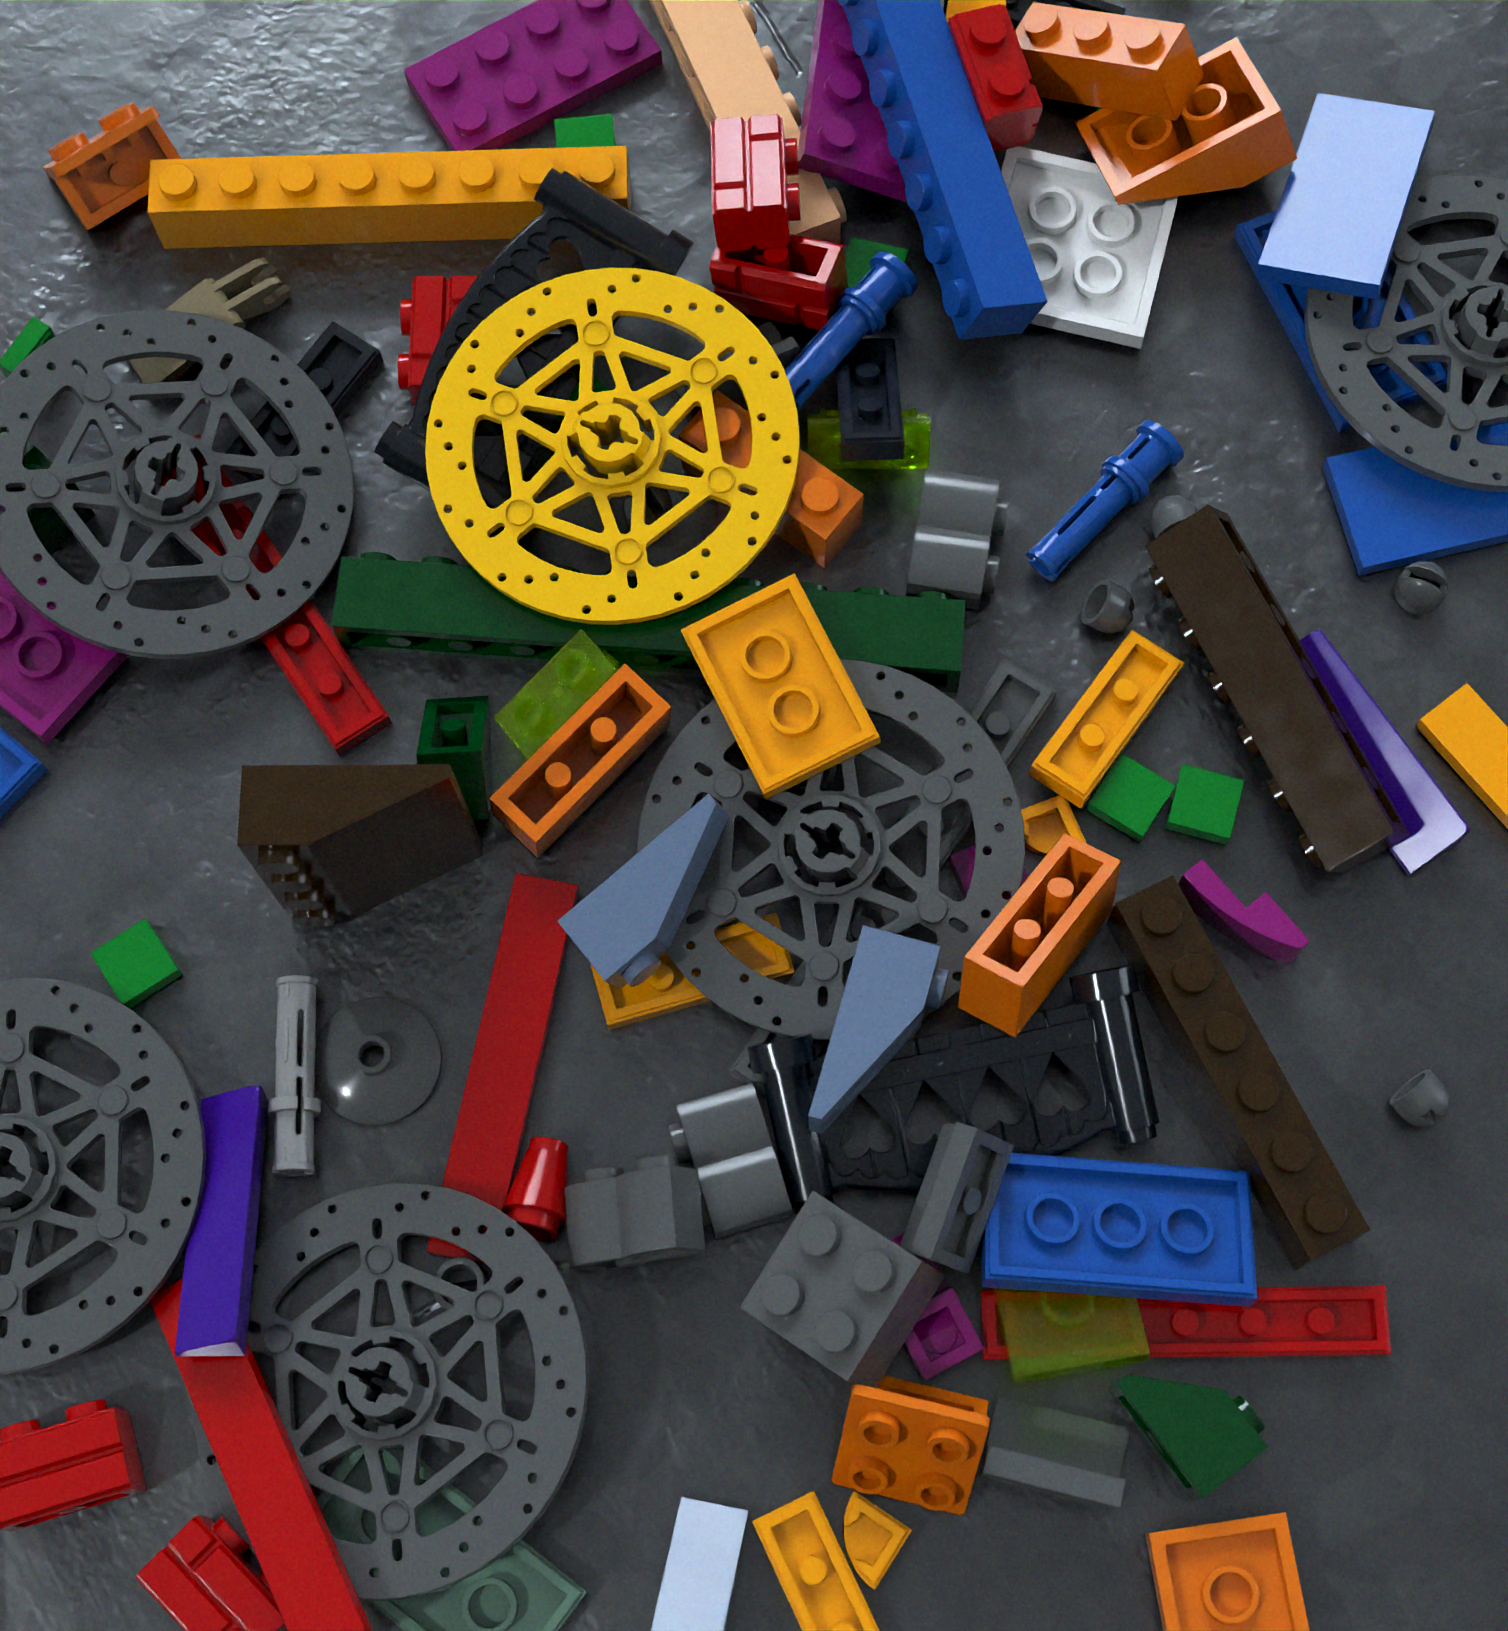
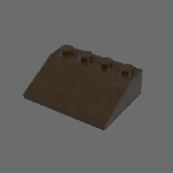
M450 764L242 765L237 846L290 918H296L298 924L324 927L333 925L335 918H353L482 856V841Z

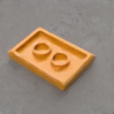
M795 573L681 629L682 635L766 800L881 743L880 736Z

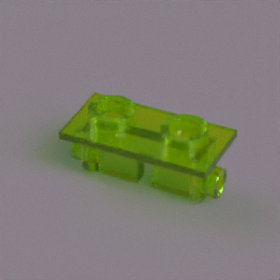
M910 407V410H902L905 441L904 459L841 461L838 410L819 408V414H807L808 455L828 469L929 468L931 418H929V413H917V407Z
M580 629L493 718L526 759H529L622 666L606 650L601 651L587 633Z

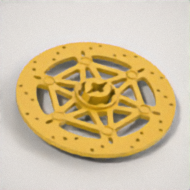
M601 268L562 275L516 295L484 319L464 340L450 360L432 401L426 431V471L435 507L451 541L473 569L498 591L521 605L562 620L585 624L619 625L653 620L687 609L709 598L728 585L753 562L778 528L788 507L798 470L800 435L797 408L785 370L771 345L759 329L742 312L708 289L677 276L638 268ZM592 303L596 304L597 314L595 316H590L588 312V307ZM618 316H633L662 322L696 338L705 345V348L691 360H684L615 336L613 321ZM573 324L577 327L578 342L519 387L514 389L496 382L503 369L528 345L559 327ZM731 351L734 352L726 360L719 361V359L723 357L726 353ZM597 356L606 357L616 385L615 389L597 393L593 392L594 361ZM626 356L667 370L670 374L637 391H632L620 359ZM575 364L580 365L579 397L576 401L537 395L538 392ZM777 375L778 378L773 379L772 376ZM727 380L737 382L746 401L751 419L752 454L750 464L743 469L726 464L722 460L712 392ZM683 385L690 387L665 416L659 415L650 404L652 401ZM472 393H478L483 396H486L487 398L485 400H480L471 397L470 395ZM696 406H700L702 409L708 446L706 453H701L670 435ZM526 410L564 416L559 431L551 433L522 415ZM765 418L766 420L759 421L758 419ZM483 419L502 425L512 494L508 500L494 509L487 507L483 500L474 465L475 431L478 422ZM639 423L644 427L647 433L653 431L654 440H650V438L644 432L641 431ZM522 434L555 452L528 482L523 480L518 437ZM775 437L780 438V439L777 440V441H774V440H773V438H775ZM616 438L623 439V443L615 442ZM604 444L610 447L608 450L602 449L601 445ZM571 447H574L584 456L586 465L580 460L578 455L571 456ZM672 454L704 473L701 477L697 478L661 472L660 470L666 456ZM785 460L791 461L789 464L784 463ZM466 466L465 469L460 470V467ZM587 468L590 470L593 476L588 473ZM559 472H565L573 481L574 485L541 503L534 502V499ZM648 487L689 493L686 498L651 525L645 524L646 490ZM747 488L755 491L757 494L748 495L739 490ZM631 495V530L629 533L621 534L609 500L614 497ZM591 496L595 500L604 531L597 533L555 518L554 515ZM712 499L730 506L731 510L726 518L698 546L667 564L653 567L649 564L647 548L708 500ZM452 509L450 513H446V510ZM755 515V516H758L759 518L756 519V520H754V519H752L751 517H753V516ZM473 523L472 527H467L468 524ZM499 527H505L504 530L501 531L495 537H489L490 534L497 530ZM533 528H540L609 553L612 570L607 575H590L559 568L526 551L519 545V540ZM755 541L756 544L752 546L749 545V542ZM704 553H710L708 557L702 556ZM630 574H636L638 584L634 589L629 587L628 576ZM693 575L699 576L697 579L691 578ZM506 577V580L503 582L499 581L500 578ZM553 577L559 578L557 581H551ZM528 579H533V582L530 584L526 583ZM677 596H682V597H683V598H682L681 600H679V601H677V600L675 599ZM611 598H615V599H616L615 602H612V603H610V602H608V601H609V599H611ZM586 609H590V610H591L590 613H588V614H585V613H583V612H584Z

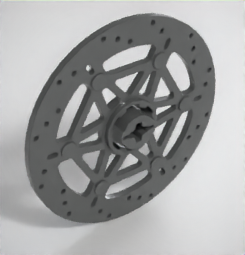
M1483 175L1436 176L1415 181L1389 263V267L1394 273L1378 327L1357 329L1353 325V295L1308 288L1304 312L1306 341L1318 379L1328 397L1348 423L1378 450L1409 469L1443 483L1466 489L1508 492V446L1482 444L1476 438L1478 427L1508 422V405L1493 408L1487 405V401L1498 381L1503 380L1508 383V356H1506L1508 352V286L1500 282L1489 281V276L1500 257L1508 259V179ZM1454 219H1481L1491 221L1495 225L1492 236L1423 246L1418 244L1407 233L1414 228L1429 223ZM1478 254L1483 255L1485 258L1473 280L1467 279L1440 261ZM1418 269L1423 270L1449 287L1451 291L1443 297L1438 296ZM1404 286L1410 287L1429 313L1403 322L1395 321V314ZM1461 311L1456 323L1454 320H1449V318H1452L1456 313ZM1430 331L1435 345L1399 344L1397 341ZM1346 349H1357L1353 351H1345ZM1411 362H1445L1448 365L1446 393H1443ZM1387 364L1442 416L1440 427L1432 428L1420 422L1397 405L1381 389L1367 366ZM1463 373L1483 380V384L1470 405L1462 402ZM1451 441L1457 442L1456 451L1450 449Z
M170 310L123 312L79 324L56 335L35 349L19 363L0 386V510L4 511V513L0 514V571L7 582L26 603L42 617L63 631L98 647L137 657L186 659L221 653L261 638L296 615L318 592L338 561L346 540L353 505V469L349 449L342 428L330 404L316 384L288 356L264 339L222 320L194 313ZM149 357L185 359L198 362L203 366L195 381L114 384L104 371L105 367L118 362ZM226 358L231 359L232 361L226 370L220 368ZM73 366H81L86 375H80ZM245 383L256 390L280 414L297 443L300 452L298 455L278 457L272 452L231 399L237 384ZM62 392H73L83 406L50 468L26 469L23 466V459L28 441L44 411ZM184 399L162 427L156 426L130 402L132 400ZM206 404L210 408L202 437L197 439L181 432L180 429L199 405ZM114 408L141 434L127 442H122L106 410ZM222 418H227L255 453V456L218 453L212 450ZM92 424L96 425L112 457L71 466L69 463L88 427ZM133 460L135 461L134 496L136 504L129 498L128 471L126 470ZM197 462L202 466L203 492L207 493L199 504L195 501L198 484ZM174 469H176V480L170 479L165 486H161L158 494L155 495L156 484H162L167 477H171ZM231 470L262 474L264 478L224 487L221 484L220 471ZM305 472H318V473H320L319 475H313V476L303 475V473H305ZM107 476L110 478L111 492L103 494L68 490L66 485ZM9 488H24V489H25L24 491H19V492H9V491H6V490L9 489ZM302 494L306 499L305 510L294 541L286 554L270 572H260L251 562L249 556L279 495ZM259 497L261 502L243 538L236 539L219 506ZM44 507L55 509L99 567L92 583L87 585L80 583L61 568L50 556L38 539L29 521L27 513L30 509ZM74 508L107 510L118 513L108 547L101 546L74 511ZM205 521H209L226 554L218 556L190 530ZM135 525L151 532V536L130 562L121 560L130 526ZM169 537L176 538L202 562L199 565L152 568L147 566ZM36 558L42 559L39 562L35 561ZM218 580L229 594V597L221 602L185 610L146 609L132 606L127 602L134 586L142 584ZM39 582H45L46 585L41 586ZM304 585H307V586H309L310 588H309V589H305L303 586H304ZM246 588L253 589L260 599H252ZM278 593H283L285 596L280 597ZM104 597L109 598L110 600L103 611L98 610L97 607L101 599ZM49 606H54L55 609L50 610V609H48V607H49ZM181 620V621H184L185 624H182V625H181V624H178L177 622ZM119 625V626H121L122 628H121V629H115L114 627ZM207 629L209 632L203 633L202 630ZM234 634L236 638H230L229 635ZM140 642L143 645L138 647L135 644Z
M840 659L867 713L892 720L926 741L944 760V764L940 768L927 775H921L873 746L841 762L845 784L843 791L820 790L825 772L823 771L808 779L805 793L802 796L783 791L767 799L787 807V811L778 825L771 826L744 801L748 794L765 799L750 768L741 771L725 761L726 755L737 745V742L714 699L696 714L667 749L654 773L640 816L637 853L691 809L700 796L709 794L722 804V808L729 817L720 837L718 883L716 886L700 894L694 893L674 940L666 952L686 979L706 998L725 1012L747 1024L787 1037L812 1033L814 1041H830L845 989L843 984L844 965L853 960L858 940L851 943L847 941L857 900H864L899 915L896 920L879 928V930L900 935L920 925L937 936L938 941L936 945L941 946L938 967L949 970L941 1007L960 992L961 980L955 981L953 977L955 974L962 976L964 956L1018 891L1023 879L1025 842L1020 802L1006 764L987 733L958 703L934 686L911 674L894 668L857 660ZM879 675L885 676L883 680L877 679ZM898 694L904 696L902 699L895 698ZM916 715L917 719L913 721L909 717ZM705 719L710 720L709 724L706 725L703 724V721ZM961 720L966 722L963 726H960L957 723ZM969 746L972 749L970 752L963 751L964 747ZM857 756L864 757L904 782L903 785L868 797H861L859 794L855 758ZM703 765L713 771L710 777L704 776L696 771V767ZM965 772L973 773L970 778L961 783L954 781L956 777ZM676 779H681L679 785L674 784ZM656 797L661 798L659 803H654ZM913 798L920 800L921 804L890 829H884L876 815V811ZM1010 800L1012 804L1005 806L1004 801ZM962 801L969 805L972 814L976 853L974 871L967 895L962 901H954L939 891L941 817L944 809ZM842 809L853 812L861 818L859 822L868 840L873 839L874 841L873 855L868 854L864 850L854 821L845 813H842ZM742 818L770 843V847L740 871L735 872L733 871L736 820ZM925 823L928 826L926 874L924 877H918L890 852V848L917 826ZM1002 826L1004 829L1001 832H997L995 828ZM838 836L843 852L847 856L844 854L839 856L836 853L829 852L824 859H821V854L813 839L818 842L822 840L831 843ZM788 840L796 845L797 853L806 873L819 882L818 887L805 883L799 878L801 873L792 856H787ZM987 848L992 851L989 855L983 854V851ZM770 866L777 867L784 880L782 886L747 897L740 896V890ZM889 869L917 894L916 900L908 902L874 889L873 884L878 879L882 870ZM848 880L853 881L850 884L836 887V885L842 884ZM1009 893L1011 895L1010 899L1005 900L1002 898L1003 894ZM792 898H799L805 938L802 941L796 940L756 915L757 910ZM817 904H838L840 906L832 942L828 947L820 945L815 912ZM699 912L705 913L702 919L693 924H688L687 920ZM983 912H989L990 916L988 918H983L981 914ZM733 920H739L805 961L804 983L798 987L790 986L767 978L752 970L735 958L716 938V931ZM951 920H957L967 926L968 930L965 933L960 932L949 923ZM690 943H695V945H696L695 948L692 949V950H689V949H688L689 944H690ZM700 970V976L695 977L693 975L694 971ZM749 976L748 982H741L742 977ZM822 988H826L828 990V1001L826 1006L821 1007L819 1006V992ZM757 998L763 999V1003L761 1005L755 1004V1000ZM927 1006L924 1017L936 1010V1008ZM780 1018L782 1023L775 1026L774 1020Z
M39 977L0 979V1111L8 1074L11 1071L16 1072L21 1102L20 1112L0 1114V1163L5 1166L10 1164L17 1167L16 1171L26 1177L24 1182L13 1177L8 1179L2 1176L3 1172L0 1171V1205L6 1207L0 1208V1231L18 1229L12 1264L7 1275L2 1273L0 1260V1374L35 1370L81 1354L110 1337L139 1313L163 1286L180 1260L191 1234L205 1185L207 1153L200 1105L193 1085L181 1061L169 1044L149 1023L117 1000L89 987L57 979ZM60 989V992L55 995V992ZM79 1007V1010L74 1013V1009ZM16 1012V1025L11 1029V1016ZM93 1027V1030L88 1033V1029ZM141 1027V1031L136 1033L137 1028ZM39 1029L55 1030L89 1042L101 1049L120 1067L119 1076L105 1086L97 1087L33 1055V1037L35 1032ZM148 1053L147 1058L143 1059V1055ZM37 1074H42L79 1093L80 1099L40 1116L34 1078ZM146 1079L150 1080L146 1086L138 1091H134L137 1085ZM189 1104V1108L184 1110V1106ZM140 1110H145L150 1122L153 1138V1178L145 1209L141 1213L136 1214L123 1208L121 1205L123 1121ZM96 1111L98 1114L97 1119L69 1145L64 1147L56 1133L57 1128ZM25 1130L34 1132L38 1135L34 1139L38 1148L17 1136H23ZM182 1131L181 1136L176 1138V1134ZM105 1136L104 1190L98 1192L72 1172L71 1166L99 1139ZM170 1156V1160L165 1163V1158ZM69 1187L96 1209L93 1219L89 1220L55 1210V1205L65 1188ZM190 1199L191 1203L189 1206H185V1202ZM170 1221V1225L165 1228V1223ZM40 1222H46L78 1232L76 1239L30 1268L37 1226ZM141 1233L148 1238V1242L145 1245H140L133 1240V1235ZM101 1242L117 1250V1259L111 1267L80 1294L45 1312L31 1316L27 1314V1291ZM142 1288V1295L138 1296V1290ZM115 1298L114 1304L110 1305V1300ZM88 1302V1307L83 1309L84 1303ZM7 1318V1334L3 1337L2 1323ZM30 1340L31 1345L27 1348L26 1344ZM58 1346V1352L54 1354V1348Z
M420 1183L373 1185L332 1197L290 1220L259 1246L254 1255L251 1287L253 1298L250 1301L248 1324L256 1322L262 1326V1330L260 1333L255 1334L247 1329V1341L253 1355L264 1353L274 1358L277 1411L309 1484L366 1509L376 1516L377 1537L371 1544H357L332 1537L358 1598L380 1601L406 1599L433 1593L471 1577L502 1557L528 1533L558 1493L572 1465L587 1413L589 1357L585 1331L577 1304L567 1281L551 1256L527 1230L496 1207L463 1192ZM430 1194L428 1200H425V1196ZM404 1206L403 1211L399 1212L400 1207ZM337 1207L336 1212L332 1214V1210ZM381 1221L382 1236L378 1239L376 1226ZM487 1227V1231L482 1234V1229ZM461 1229L460 1234L456 1236V1231ZM319 1230V1234L315 1237V1232ZM514 1230V1235L509 1237L510 1231ZM409 1235L429 1237L454 1244L482 1260L491 1268L492 1277L477 1291L470 1292L402 1263L401 1241ZM355 1244L359 1245L361 1266L358 1270L293 1321H288L277 1315L276 1307L283 1296L311 1268L346 1247ZM305 1255V1259L301 1261L302 1256ZM258 1267V1271L254 1273L255 1268ZM523 1279L522 1285L508 1294L509 1288L517 1281ZM386 1281L396 1321L393 1325L375 1328L379 1285L381 1282ZM414 1283L454 1300V1306L415 1327L406 1285ZM546 1291V1296L541 1298V1293ZM361 1292L356 1334L353 1337L316 1330L317 1323L355 1293ZM568 1308V1313L563 1315V1310ZM517 1312L523 1314L527 1323L535 1359L534 1402L531 1415L526 1421H519L509 1417L506 1414L499 1327ZM472 1317L474 1324L446 1356L443 1357L434 1345L433 1338ZM401 1342L412 1344L415 1348L411 1353L418 1362L391 1348H400ZM304 1343L340 1350V1356L331 1374H327L300 1354V1348ZM480 1343H483L487 1385V1399L484 1402H481L451 1380L452 1374ZM551 1358V1364L546 1366V1360ZM297 1371L327 1392V1398L298 1430H296L293 1384V1375ZM377 1377L384 1381L388 1378L396 1381L397 1386L407 1390L408 1395L401 1396L394 1392L392 1395L381 1391V1386L372 1383L371 1378ZM565 1381V1387L560 1390V1383ZM451 1398L481 1420L479 1430L473 1431L440 1424L438 1419L446 1401ZM193 1405L195 1440L201 1467L210 1492L222 1515L248 1542L249 1548L255 1553L217 1460L212 1464V1459L215 1455ZM575 1409V1415L570 1417L571 1410ZM362 1414L390 1425L378 1426L377 1432L370 1431L363 1426L367 1420ZM335 1416L345 1431L344 1436L306 1456L305 1448ZM429 1436L464 1444L465 1450L419 1486L422 1443L425 1437ZM529 1441L537 1446V1451L534 1454H529L521 1449V1443ZM362 1446L372 1485L371 1492L367 1494L325 1475L323 1472L324 1467ZM403 1446L404 1454L400 1491L397 1495H392L382 1453L387 1448ZM493 1454L507 1462V1471L502 1479L476 1507L449 1526L426 1536L421 1535L418 1512L422 1506L486 1455ZM536 1474L537 1481L532 1483V1476ZM531 1505L533 1509L532 1512L528 1514L526 1510L527 1507ZM481 1517L482 1523L477 1526V1520ZM399 1540L402 1542V1559L400 1561L397 1559L396 1550L397 1541ZM468 1544V1550L464 1552L463 1546ZM378 1568L379 1573L374 1577V1571ZM447 1569H449V1570H450V1574H449V1576L446 1578V1577L444 1576V1575H445V1571H446Z

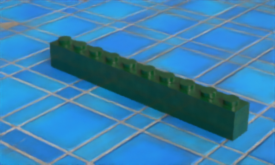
M366 552L361 554L360 558L341 556L332 628L343 649L619 669L626 664L632 670L702 674L682 635L681 629L768 586L756 579L737 578L709 598L665 617L619 625L585 624L545 615L519 604L483 579L471 565H458L454 560L440 556H429L423 558L421 562L396 560L393 556L381 552ZM554 565L559 568L581 573L579 570L570 566ZM636 574L628 576L629 587L632 589L636 588L638 584ZM693 575L691 578L697 579L698 576ZM506 577L500 578L499 581L503 582L506 580ZM553 577L551 581H557L559 578ZM528 579L526 583L530 584L533 582V579ZM800 583L839 659L865 661L888 666L911 674L934 686L941 692H958L962 666L966 600H954L948 594L937 591L920 592L915 597L890 595L888 591L877 587H860L853 592L828 591L826 587L817 583ZM677 596L675 599H676L677 601H679V600H681L683 597H682V596ZM611 598L608 602H615L616 599ZM586 609L583 613L588 614L591 610ZM879 675L877 677L878 680H883L885 678L884 675Z

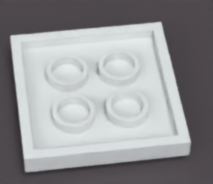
M1020 146L1007 149L1001 173L1048 301L1030 324L1141 349L1178 197L1118 205L1096 163Z

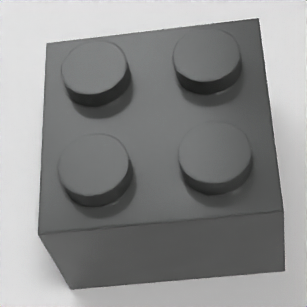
M812 1191L740 1308L847 1382L854 1385L860 1384L876 1388L946 1275L840 1206Z

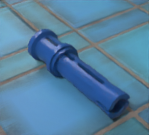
M883 251L876 253L870 261V270L855 287H847L839 294L838 310L786 367L785 373L793 391L797 412L801 410L807 399L864 335L870 336L880 332L887 322L885 316L901 298L911 297L917 290L916 277L910 268L898 257Z
M1144 420L1136 429L1137 437L1118 457L1110 456L1102 464V469L1100 470L1101 478L1076 502L1044 538L1026 553V557L1029 558V564L1041 576L1049 581H1055L1068 564L1086 548L1120 510L1128 503L1135 504L1136 502H1141L1149 494L1148 485L1167 466H1176L1184 458L1181 445L1167 429L1154 421Z

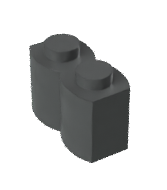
M926 468L907 579L906 596L915 597L920 592L937 591L948 594L954 600H966L965 608L979 610L981 593L994 594L1000 557L988 555L991 535L1003 537L1009 500L997 498L1000 480Z
M753 1083L676 1106L679 1122L668 1126L678 1163L691 1161L693 1168L698 1169L703 1226L711 1225L715 1239L791 1216L792 1207Z
M651 1156L636 1160V1170L624 1173L622 1168L617 1167L587 1170L584 1172V1182L564 1188L570 1269L611 1270L705 1251L698 1169L677 1166L676 1157Z

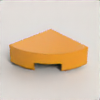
M1058 795L1021 809L1025 848L1029 851L1045 857L1064 833L1086 843L1068 800Z
M854 1491L844 1514V1546L855 1572L870 1588L875 1590L912 1530Z

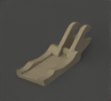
M265 257L252 260L218 281L214 278L204 279L165 310L199 314L245 329L246 325L243 319L277 308L288 298L291 289L286 283L274 291L281 283L279 277L276 276L278 270L272 265L261 272L268 265ZM149 357L126 361L141 383L173 382L181 378L195 363L191 360L170 357Z

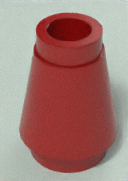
M533 1137L530 1139L529 1148L524 1155L501 1209L504 1214L519 1223L537 1241L556 1239L559 1227L566 1224L564 1188L567 1187V1154L569 1146L560 1140L550 1137Z

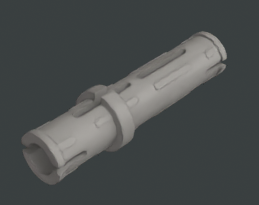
M292 975L280 977L276 980L275 1098L268 1101V1115L274 1118V1164L272 1166V1174L284 1177H301L315 1173V1165H313L314 1118L321 1114V1100L314 1098L316 988H318V980L310 976Z

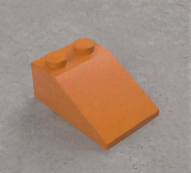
M1237 37L1198 57L1204 76L1177 120L1102 108L1075 122L1118 205L1241 188L1298 159L1282 111Z

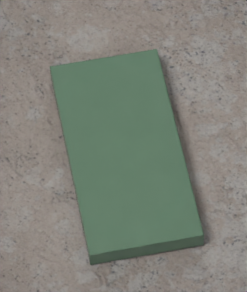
M372 1422L367 1429L377 1432L379 1425ZM361 1446L348 1453L330 1477L368 1494L372 1490L363 1447ZM403 1446L387 1448L382 1453L392 1495H397L400 1491L404 1454ZM422 1459L420 1462L419 1486L437 1473L435 1469ZM451 1483L419 1509V1529L421 1535L426 1536L449 1526L470 1512L478 1504ZM322 1489L318 1491L315 1498L332 1537L357 1544H371L375 1541L377 1529L374 1513ZM481 1517L477 1520V1526L482 1523ZM521 1539L507 1553L485 1569L455 1585L433 1593L406 1599L367 1601L403 1631H560L586 1597L588 1591ZM401 1540L397 1541L396 1545L398 1561L402 1559ZM468 1544L463 1546L464 1552L468 1550ZM378 1568L374 1571V1577L379 1573ZM447 1569V1570L445 1571V1575H444V1576H445L446 1578H447V1577L449 1576V1574H450V1570H449V1569Z

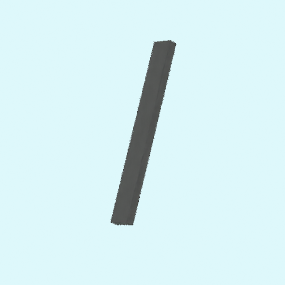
M1004 659L968 713L990 737L1009 770L1055 700L1058 690ZM962 721L960 726L965 725L966 722ZM967 746L964 747L963 751L970 752L972 748ZM941 756L938 757L928 774L944 764ZM965 772L956 777L954 781L961 783L970 778L973 773ZM917 798L910 799L894 825L921 804L920 800ZM958 802L942 811L940 873L949 861L950 855L955 852L973 824L972 814L966 802ZM925 823L917 826L890 848V852L918 877H924L926 874L928 826ZM889 869L882 870L878 879L873 884L874 889L908 902H914L917 898V894ZM859 899L855 903L847 941L851 943L858 940L863 925L879 929L896 920L899 915ZM839 907L819 936L822 947L831 945ZM853 960L844 965V986H846ZM802 961L787 985L798 987L804 983L805 961ZM822 988L819 992V1006L821 1007L826 1006L828 1001V990L826 988ZM780 1018L774 1020L775 1026L782 1023ZM758 1028L730 1069V1076L744 1085L753 1083L756 1093L766 1098L761 1073H752L747 1047L786 1038L787 1036ZM814 1041L817 1059H819L829 1041Z

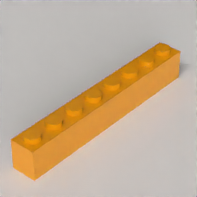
M627 146L150 160L147 213L164 249L512 239L532 220L540 216L543 205L535 201L534 197L542 181L552 168L561 174L564 171L569 172L630 212L631 179Z

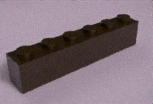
M1206 505L1145 545L1155 563L1149 567L1153 581L1167 598L1173 596L1184 616L1178 619V624L1182 633L1197 651L1203 649L1213 667L1208 672L1211 685L1226 704L1230 702L1234 704L1243 720V723L1237 726L1240 737L1255 757L1263 756L1273 774V777L1268 779L1269 788L1278 804L1286 812L1293 810L1304 830V832L1298 835L1299 841L1310 861L1318 868L1324 866L1327 872L1346 873L1411 835L1228 514L1210 505Z
M1170 876L1116 902L1106 924L1129 965L1134 964L1140 987L1241 1171H1250L1251 1190L1295 1271L1354 1242L1370 1231L1369 1226L1174 876Z

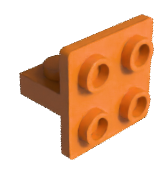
M135 102L127 103L99 119L98 122L104 131L89 140L83 132L80 134L76 133L48 150L54 161L45 165L43 169L49 178H53L86 230L93 228L148 194L150 160L181 159L157 119L160 115L154 106L139 109Z
M886 1375L883 1376L876 1388L852 1384L831 1481L835 1485L851 1488L864 1494H876L920 1505L933 1511H945L957 1515L964 1514L988 1434L990 1418L987 1416L989 1400Z

